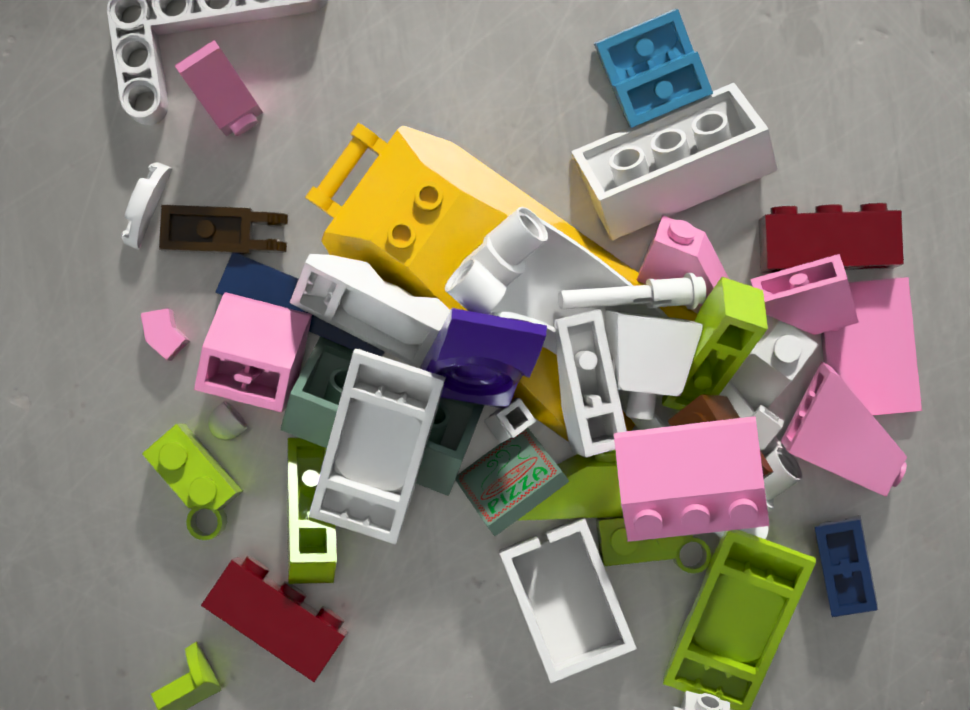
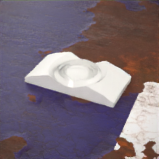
M310 254L290 300L291 304L416 368H419L451 311L438 298L415 297L400 286L383 281L368 262L334 255Z
M355 348L309 517L389 543H397L415 488L419 468L435 420L446 377Z

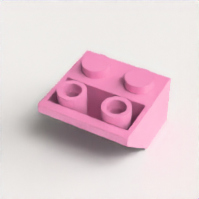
M227 292L224 293L202 346L194 390L282 413L287 407L290 393L300 376L312 314Z

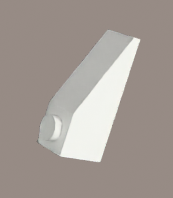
M598 309L554 320L561 407L571 452L589 457L615 450L614 433L627 431L601 310Z

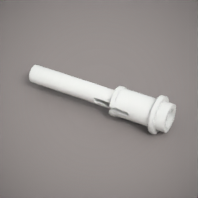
M686 273L684 278L647 279L646 285L559 291L558 304L560 309L645 303L650 309L685 305L687 309H695L698 304H703L706 300V285L702 277H696L694 273Z

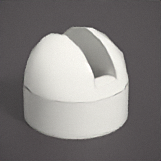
M227 401L221 403L209 416L208 426L211 434L219 439L232 440L248 429L245 420Z

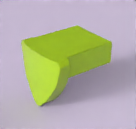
M198 642L185 648L190 672L151 693L157 710H187L221 691L212 667Z

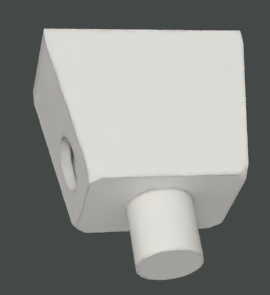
M605 310V332L617 389L629 391L626 416L653 420L657 394L680 396L682 394L702 333L703 324L688 319Z

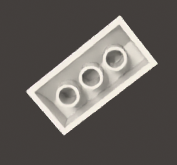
M734 82L713 91V94L635 127H627L571 151L597 215L612 241L660 221L662 215L667 217L674 216L683 210L714 199L723 193L749 182H754L778 170L769 129Z

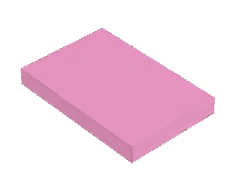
M909 277L849 282L859 323L845 326L838 331L821 333L824 363L830 365L872 415L922 411Z

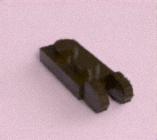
M161 205L159 250L250 255L251 251L284 253L287 251V242H283L280 239L254 240L252 239L253 224H260L270 227H281L288 224V214L254 212L251 208Z

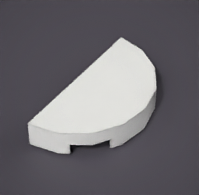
M159 162L150 164V172L147 179H139L124 216L125 219L130 220L126 230L121 233L124 244L139 250L172 170L171 167Z

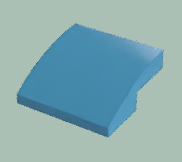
M678 9L663 13L594 43L612 90L631 128L713 94L700 56L697 51L693 50Z

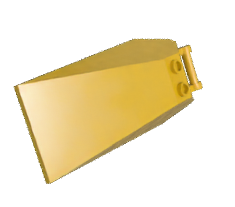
M357 123L350 133L353 137L319 186L317 188L312 186L305 196L308 201L333 218L321 239L329 255L368 262L383 281L400 286L415 297L438 298L450 310L452 308L466 310L445 291V285L451 275L461 265L463 260L483 243L485 236L519 207L530 209L539 218L575 240L613 268L633 286L646 285L637 281L639 274L637 271L453 142L406 126L397 129L387 143L370 129ZM370 149L378 157L344 205L340 206L332 200L333 196L365 151ZM685 305L659 307L671 318L695 321L697 313L687 309ZM542 347L530 378L522 376L517 384L512 400L520 398L535 419L569 442L561 407L557 355ZM622 410L626 431H631L635 424Z

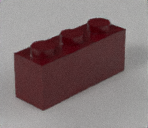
M887 203L862 204L858 212H843V207L839 204L816 206L815 213H798L797 206H778L770 208L771 214L764 215L759 219L761 273H774L840 254L845 270L894 269L904 264L902 211L888 210Z
M247 556L245 560L239 557L232 559L201 606L309 680L315 682L348 633L347 630L341 627L345 621L324 606L317 611L304 602L307 595L293 584H288L287 581H284L282 586L267 577L266 575L270 570L250 556Z

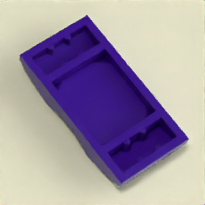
M452 308L419 369L446 377L441 398L496 408L509 407L517 384L522 376L529 378L546 338L547 325Z

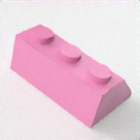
M756 416L614 433L621 506L628 542L769 526Z

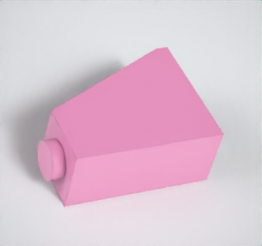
M821 361L781 442L788 453L887 497L891 487H896L904 477L907 467L905 462L907 456L830 365Z

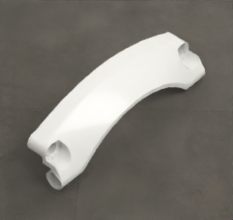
M526 207L516 209L488 233L483 243L463 260L445 285V291L467 311L547 325V334L543 347L556 355L554 320L598 309L601 310L604 327L605 310L668 317L659 307L650 309L646 303L560 309L558 304L559 291L633 285L585 247L539 218ZM729 381L719 396L728 397L740 418L751 417L755 410ZM618 389L621 407L626 413L629 391ZM657 394L653 420L629 418L639 430L669 427L668 420L677 414L679 410L663 406V395ZM776 436L765 449L761 450L774 471L764 479L768 512L774 508L773 499L800 481L803 476L802 470L794 456L788 453ZM766 526L738 530L766 539L769 529ZM725 531L714 533H716L720 538H722Z

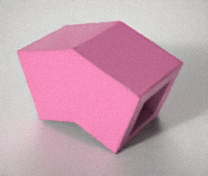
M167 308L141 313L145 341L163 358L172 361L190 341L176 328L173 310Z

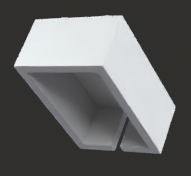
M578 518L545 531L548 538L545 542L540 543L537 535L499 550L550 683L637 649L585 518Z

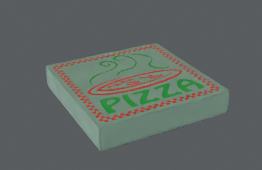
M526 428L514 438H509L498 444L459 473L455 479L494 536L501 533L569 482L562 470L529 428Z

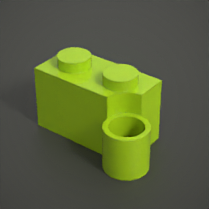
M175 424L146 449L142 455L183 503L191 509L186 519L189 533L196 539L210 540L221 535L226 529L227 515L224 508L239 496L243 490L186 424ZM203 509L211 510L217 517V528L211 534L202 532L197 526V516Z
M624 517L596 518L599 554L604 567L673 559V562L683 571L696 574L706 569L711 561L709 546L705 541L693 535L628 542ZM697 542L702 549L700 562L694 566L683 565L680 560L682 547L687 543Z

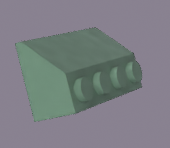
M323 337L319 338L290 393L281 431L327 448L354 350ZM440 398L416 484L449 496L484 405Z

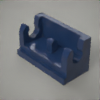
M861 515L848 517L843 521H826L820 523L819 526H815L831 616L838 617L878 610Z

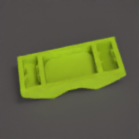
M741 530L725 531L708 565L694 605L682 625L663 678V684L683 692L689 691L697 694L706 693L714 695L720 700L730 702V709L750 710L814 569L816 558Z

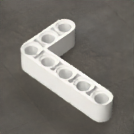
M109 0L107 16L122 108L135 121L143 125H154L165 117L168 111V97L158 36L314 12L326 5L328 0H269L264 3L254 0H230L228 5L222 9L210 8V0H185L186 7L177 16L166 15V7L172 0ZM133 5L141 7V14L135 22H122V15L128 7ZM137 49H146L148 51L146 62L139 67H130L128 64L130 54ZM144 92H152L154 94L152 107L143 112L136 111L135 101L137 97Z

